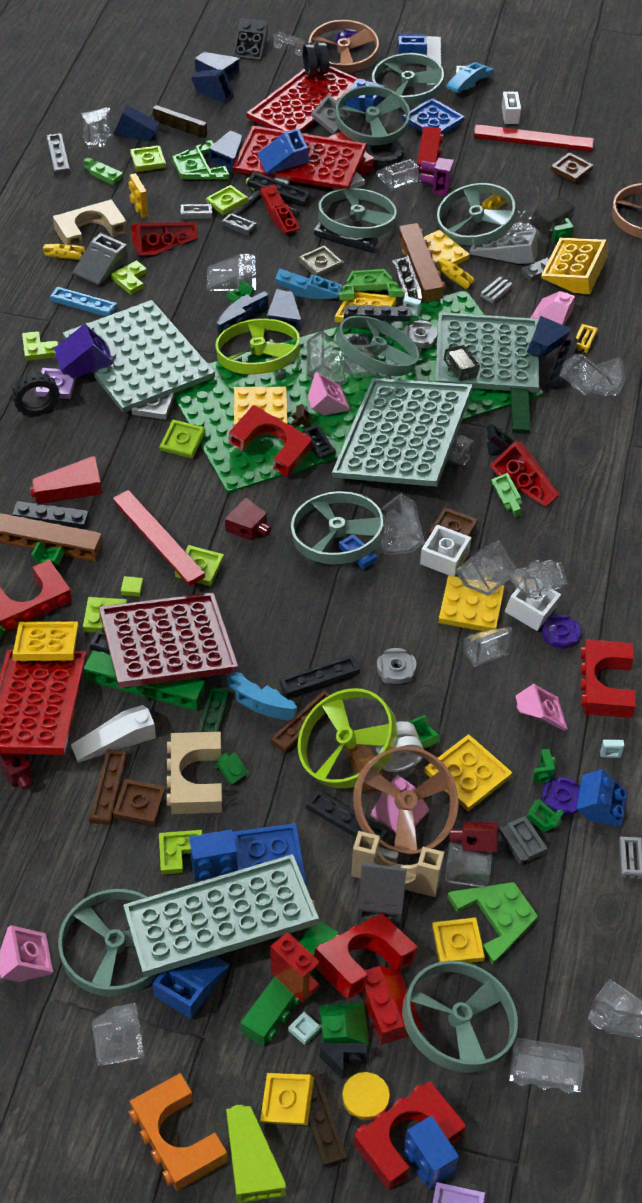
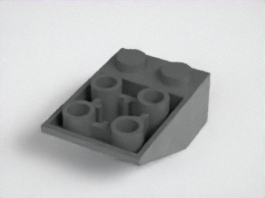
M240 18L233 57L261 60L269 32L267 21Z
M100 233L90 242L75 267L73 274L99 286L111 273L115 272L128 260L127 244Z
M362 863L357 920L367 921L370 917L383 913L393 924L401 925L407 868H401L397 865L383 866L377 863Z

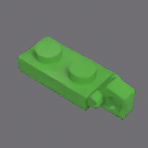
M91 158L83 160L84 168L90 172V175L114 185L123 178L122 172L101 162L94 161Z
M506 473L491 479L492 485L504 508L507 511L511 510L515 518L522 516L520 506L522 505L521 497L509 474Z

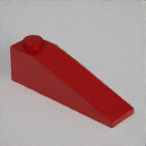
M197 222L135 223L131 226L132 243L138 256L156 255L197 239Z
M515 441L490 464V467L498 477L508 473L516 489L527 494L545 507L550 505L560 495L523 443Z

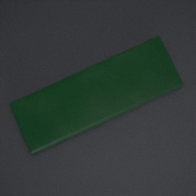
M511 388L512 432L529 434L528 389Z
M210 687L197 732H220L230 690Z

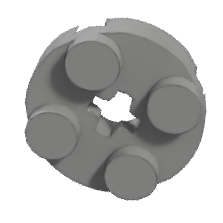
M414 321L412 325H407L404 329V333L412 339L417 348L430 349L437 340V328L435 327L434 329L430 322Z
M391 648L384 651V654L381 657L379 656L377 660V672L381 680L386 684L411 682L416 672L415 657L412 654L410 656L406 653V650L401 648ZM394 664H398L400 668H394Z

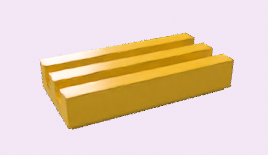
M585 324L581 325L576 336L578 339L576 345L578 351L584 349V352L588 353L598 328ZM584 329H587L581 343H578ZM593 331L592 334H591V336H590V338H589V340H588V342H587V344L584 345L585 342H586V340H587V338H588V336H589V334H590V332Z

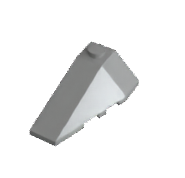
M537 230L517 232V236L509 238L505 235L497 241L474 245L469 252L471 255L517 264H531L535 262L538 254Z

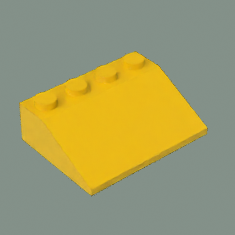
M560 238L541 278L573 293L590 294L608 257L606 240Z

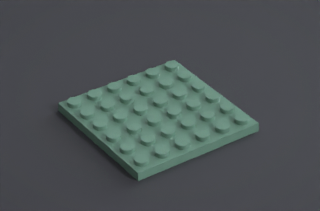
M439 312L435 382L471 384L473 388L510 391L511 388L528 389V392H538L539 357L527 353L538 319Z

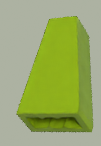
M235 1105L231 1109H226L237 1203L285 1197V1181L251 1106Z

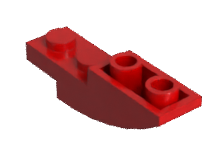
M271 185L261 188L260 193L266 203V210L275 225L284 234L299 231L300 227L288 204L285 205L276 186Z

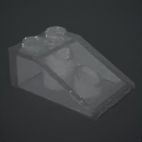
M238 254L207 267V291L238 290L242 281L251 285L256 290L255 254Z
M609 979L594 998L588 1019L595 1027L603 1029L608 1033L642 1040V1001Z

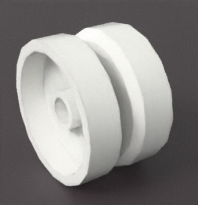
M397 722L398 735L395 748L416 747L424 750L414 725L409 722ZM374 746L378 754L384 748V746ZM393 752L383 769L389 772L404 771L415 766L423 757L410 752Z

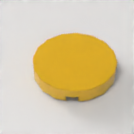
M369 1072L357 1073L350 1077L345 1083L342 1093L343 1104L348 1113L353 1117H359L361 1120H372L380 1112L385 1111L390 1097L385 1081L378 1075Z

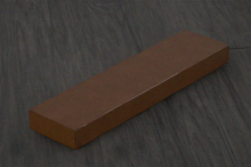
M325 690L270 738V743L286 754L298 743L301 727L308 714L330 694ZM326 712L319 718L313 728L328 716Z
M106 751L89 818L90 823L111 825L127 760V752Z

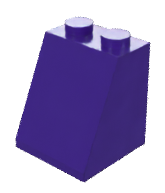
M83 324L54 348L55 358L60 364V371L64 375H69L72 379L114 364L106 341L86 324Z

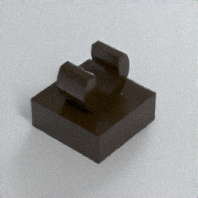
M303 404L296 406V412L291 415L294 419L292 424L295 427H299L302 424L305 429L312 427L310 412Z

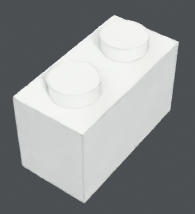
M503 92L502 113L504 124H519L521 107L518 92Z

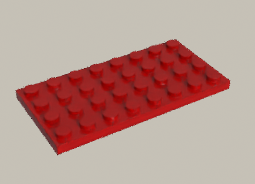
M331 66L328 74L320 75L317 71L315 76L309 77L306 75L305 69H303L246 113L247 118L267 128L284 131L299 128L302 133L316 122L310 115L327 95H330L338 102L339 98L352 87L358 78Z
M252 126L233 165V172L250 175L256 172L270 178L349 190L367 145L361 142L301 133L308 147L310 162L266 175L257 153L288 131Z
M7 650L0 673V753L65 755L87 658L86 651H75L74 660L65 662L60 660L22 662L13 661V650Z

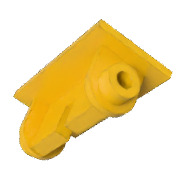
M493 194L487 200L481 202L480 206L487 210H497L507 203V200Z

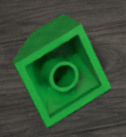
M364 1003L319 1006L322 1043L367 1044V1047H369Z

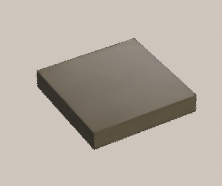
M325 245L299 256V262L315 276L321 277L343 267V261Z

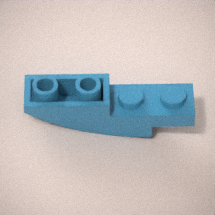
M474 62L460 70L449 81L446 88L454 93L468 90L474 87L479 79L493 75L494 69Z
M280 268L274 284L289 288V291L293 292L295 296L311 299L338 298L342 287L341 284L311 274L309 279Z
M242 673L227 674V686L236 691V701L260 714L282 720H292L297 715L296 704L292 700L283 697L278 690L272 689L268 685L261 690L257 684L247 680Z

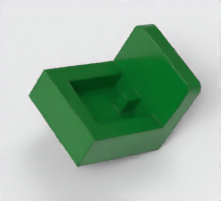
M568 218L564 219L563 225L553 227L552 241L554 243L558 242L560 238H572L574 226Z
M242 281L238 290L227 292L226 298L230 299L232 303L247 294L252 298L254 287Z
M37 542L31 556L37 564L50 560L54 566H58L65 551L62 547L46 549L42 542Z
M423 715L409 721V723L414 725L423 748H429L433 744L440 742L439 734L429 727L427 716Z
M549 749L541 750L539 758L541 768H535L533 772V783H546L554 778L556 769L555 757L551 756Z
M226 752L217 758L218 763L214 765L215 769H220L230 785L249 773L235 752L230 755Z
M538 799L534 801L526 817L545 833L550 829H556L561 824L562 820L560 818L564 812L561 809L554 812Z

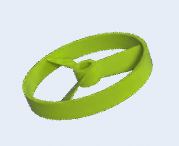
M253 319L234 324L218 336L215 344L219 363L226 369L241 374H265L280 370L294 362L301 350L298 331L292 325L274 319ZM272 330L291 336L296 341V344L265 342L263 338L264 331ZM251 332L253 338L250 340L251 349L230 357H226L220 352L222 346L231 338L242 333ZM249 351L254 355L268 354L278 357L274 360L259 363H245L232 360Z
M354 688L333 693L311 710L301 727L298 737L300 761L306 771L325 786L331 788L354 787L360 773L345 779H326L342 748L352 749L357 744L384 746L381 753L395 748L398 735L396 718L389 706L371 691ZM351 698L375 700L384 706L389 724L353 731L349 726L343 701ZM326 712L338 731L336 739L341 745L322 767L314 773L307 758V743L314 725ZM393 752L381 757L372 767L379 773L387 764Z

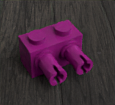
M440 157L436 163L422 160L420 170L433 172L434 175L421 173L419 182L432 185L433 194L447 196L452 185L454 160Z

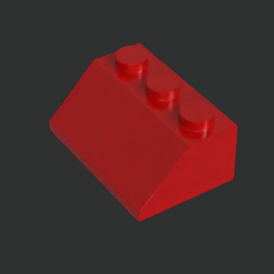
M383 966L365 970L369 975L365 989L360 993L380 1044L384 1045L409 1037L405 1028L402 1011L404 997L408 988L401 971ZM410 1001L415 1025L420 1033L424 1032V1027L415 1005Z

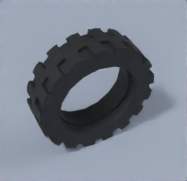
M399 141L384 145H367L366 152L374 158L373 169H394L403 161V146ZM386 150L392 152L393 155L380 157L373 154V152Z
M37 372V374L30 373L28 376L25 375L21 377L20 381L17 380L16 385L12 387L13 392H11L14 405L19 413L22 412L25 416H41L43 413L50 412L51 408L54 409L56 407L55 404L59 402L60 392L54 378H50L46 373L45 375L42 372ZM45 387L49 389L48 394L40 401L26 402L22 400L24 394L32 388Z

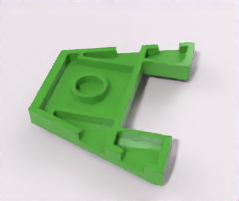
M212 140L206 141V144L203 146L197 145L196 149L190 152L186 150L172 156L173 164L181 179H229V173L225 166L209 169L203 155L209 154V147L213 145Z
M385 269L352 271L347 279V284L342 288L343 291L339 293V300H354V291L364 293L370 290L376 292L388 290L389 297H404L403 289L399 288L397 282L392 281V277Z
M514 882L452 891L447 895L457 913L474 904H478L500 936L482 946L483 952L492 965L499 961V958L511 948V945L518 938H521L538 918Z

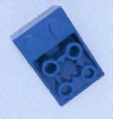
M397 33L398 54L417 53L427 56L428 44L425 34Z
M299 128L284 132L257 153L266 175L310 162L308 147Z
M213 956L161 972L153 983L154 997L192 1019L230 965Z

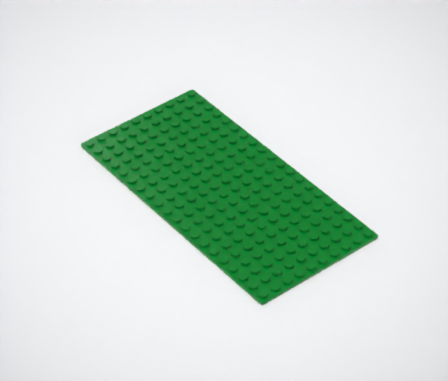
M460 291L443 296V299L422 302L419 316L412 315L410 322L386 321V323L404 332L407 325L410 326L414 321L422 320L430 322L431 326L434 329L436 327L438 331L439 312L484 315V313L467 291ZM338 326L300 337V354L294 362L282 368L284 374L282 379L277 378L276 371L265 374L236 373L226 369L219 361L208 364L215 371L214 378L174 393V400L187 423L205 427L206 432L200 446L225 491L231 493L283 477L284 475L273 469L274 457L285 445L279 437L272 434L257 436L244 451L228 443L229 432L234 427V387H286L287 424L300 432L305 429L302 424L299 427H295L292 424L294 419L291 417L296 412V406L303 404L311 414L312 426L319 425L336 453L319 459L310 450L291 473L293 474L338 459L372 378L435 382L437 340L430 349L418 348L419 359L411 373L403 376H389L366 369L356 362H348L347 356L336 342ZM349 327L343 329L344 335L354 333L361 335L363 332H366L369 344L374 337L371 330L367 328ZM379 332V337L385 339L388 345L409 355L398 342ZM293 339L282 343L295 345L296 341ZM250 351L232 360L245 363H259L273 359L271 355H254ZM373 353L374 359L389 364H395L382 354L376 355ZM316 372L341 386L350 407L348 411L323 415L311 409L308 394ZM540 387L538 392H528L529 400L543 395ZM473 388L462 421L511 406L510 391Z

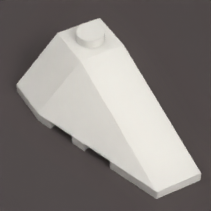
M143 705L125 710L71 744L77 763L104 755L107 750L116 751L156 738L155 724L148 708Z

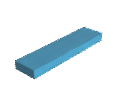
M57 287L50 296V301L106 317L112 315L117 308V303Z

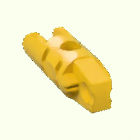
M45 244L43 251L44 255L49 257L80 260L85 252V248L65 244Z
M442 257L436 261L437 269L461 287L468 289L469 285L474 282L473 276L454 263Z

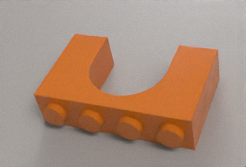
M181 1073L130 1100L131 1110L128 1111L133 1123L140 1125L142 1129L140 1135L146 1145L150 1143L153 1149L151 1155L157 1165L161 1163L165 1171L162 1174L168 1186L172 1184L176 1191L228 1162L227 1152L216 1133L209 1135L192 1146L184 1148L171 1146L160 1136V1127L169 1115L193 1102L192 1092Z

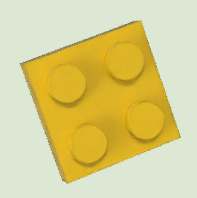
M136 173L131 174L130 182H128L131 191L129 195L130 201L135 205L136 212L140 213L142 218L148 217L147 192Z
M476 918L432 923L439 962L461 961L474 963L484 961L485 956Z
M267 1073L260 1121L266 1124L308 1126L314 1077L304 1074Z

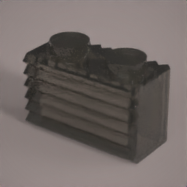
M465 345L445 349L443 360L460 382L477 377L480 364L473 358L470 350L466 349Z

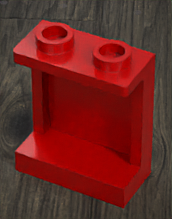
M285 933L271 945V973L303 1003L319 988V983L310 976V973L319 965V961L293 936Z

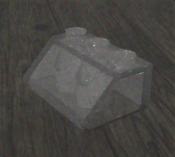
M321 330L307 340V376L310 380H313L315 373L319 372L335 383L343 385L345 384V354L339 348L337 342Z
M400 493L380 508L384 521V535L381 541L384 555L412 553L425 544L416 502Z
M499 540L481 548L455 570L465 587L487 596L492 595L518 572Z
M515 1038L511 1052L510 1081H514L518 1085L534 1084L542 1089L559 1088L566 1093L581 1092L585 1066L583 1050L578 1047Z

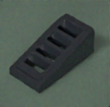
M318 424L302 431V433L312 438L311 450L319 459L336 453Z

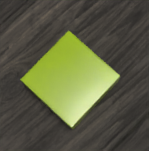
M124 576L121 595L140 597L143 578Z

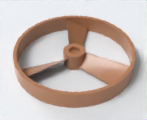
M330 21L317 27L309 37V43L312 44L315 40L337 44V51L341 54L340 64L330 62V66L345 73L364 70L372 65L378 57L379 39L377 34L367 25L357 21ZM347 29L358 31L357 34L348 39H339L337 43L319 37L332 30ZM370 42L375 43L376 49L368 58L353 63L350 49Z
M642 183L627 186L616 194L612 206V217L620 229L632 236L642 238V228L627 222L616 209L617 203L642 209L640 206L622 200L627 196L642 193Z
M396 747L373 757L361 770L354 788L353 805L357 821L363 832L376 835L368 825L362 810L361 792L363 782L394 797L395 805L399 809L394 847L381 839L379 847L396 851L402 855L420 853L422 848L417 850L413 808L417 805L418 800L448 789L450 810L446 825L440 835L425 847L431 849L446 838L457 817L458 793L451 773L437 757L416 747ZM410 752L428 760L439 772L415 790L400 792L372 766L386 754Z

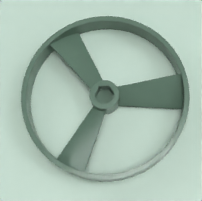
M403 53L390 56L382 60L372 73V83H376L377 76L388 67L401 74L402 85L395 92L403 97L408 105L421 104L436 97L444 86L442 66L435 59L423 54ZM419 63L429 66L434 70L413 73L412 71L403 72L397 64ZM438 83L427 92L409 96L402 95L405 87H411L414 84Z
M374 85L355 87L345 92L336 104L335 121L337 127L353 141L366 143V145H384L398 140L408 129L410 118L409 106L403 97L388 88ZM362 95H377L386 98L376 107H368L366 113L343 105L346 101ZM401 107L406 115V122L397 131L387 134L379 117ZM339 109L366 114V121L371 125L372 136L358 133L346 126L339 116Z
M475 183L460 187L447 195L439 205L437 211L439 228L457 244L474 246L492 242L506 234L513 226L516 219L514 198L509 191L495 184ZM479 193H491L505 198L512 205V211L483 209L480 206ZM466 196L471 206L469 209L470 218L450 229H446L441 223L443 213L453 202ZM469 220L474 223L486 221L501 225L497 229L481 235L466 236L455 233Z
M349 188V190L339 189L329 192L321 198L318 218L324 227L339 235L352 238H372L384 235L392 230L396 222L397 210L390 199L379 193L357 188ZM348 199L352 205L350 216L335 220L330 219L322 211L326 205L338 200ZM358 199L376 203L388 210L390 214L366 210L362 205H359ZM350 217L353 221L364 220L378 226L353 227L338 222Z
M366 316L347 317L341 322L336 333V342L343 353L357 364L376 373L389 376L407 375L413 371L419 359V350L412 339L398 328L379 319ZM349 327L367 328L371 330L374 337L370 345H352L346 339L343 329ZM379 332L398 342L409 355L388 345L385 339L379 337ZM369 347L370 352L376 355L382 354L395 364L376 360L358 349Z
M342 491L324 493L307 500L294 513L291 521L293 543L302 555L313 561L325 564L350 563L364 558L378 547L384 535L383 514L375 502L363 495ZM329 504H356L370 510L377 518L345 521L341 517L334 516ZM316 508L329 520L330 533L314 547L310 548L298 539L295 530L299 521ZM345 534L374 536L365 545L351 551L340 553L322 552L332 537L339 538Z
M126 889L105 890L83 899L68 913L59 932L58 946L64 970L76 985L92 994L118 997L142 990L160 975L158 973L145 978L142 977L126 985L110 986L116 955L122 953L125 947L135 945L130 930L125 932L117 929L109 930L91 908V906L104 901H137L147 898V896ZM76 918L105 938L107 953L92 982H88L78 976L70 968L63 954L66 933Z
M461 961L434 963L418 973L404 997L403 1020L410 1039L428 1059L449 1070L457 1072H479L497 1064L506 1055L515 1040L518 1018L514 1002L505 987L494 976L478 966ZM440 972L464 974L484 984L466 1003L458 1002L453 1006L452 1010L413 988L425 977ZM410 1001L449 1013L448 1021L456 1028L460 1060L441 1053L425 1040L413 1020ZM501 1002L509 1021L508 1043L499 1054L485 1059L471 1026L470 1019L473 1015Z

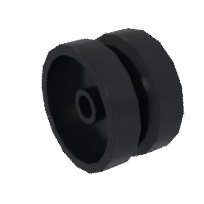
M324 41L316 42L315 47L312 43H305L302 49V56L306 75L308 77L315 76L317 71L320 75L328 74L330 61L326 43Z

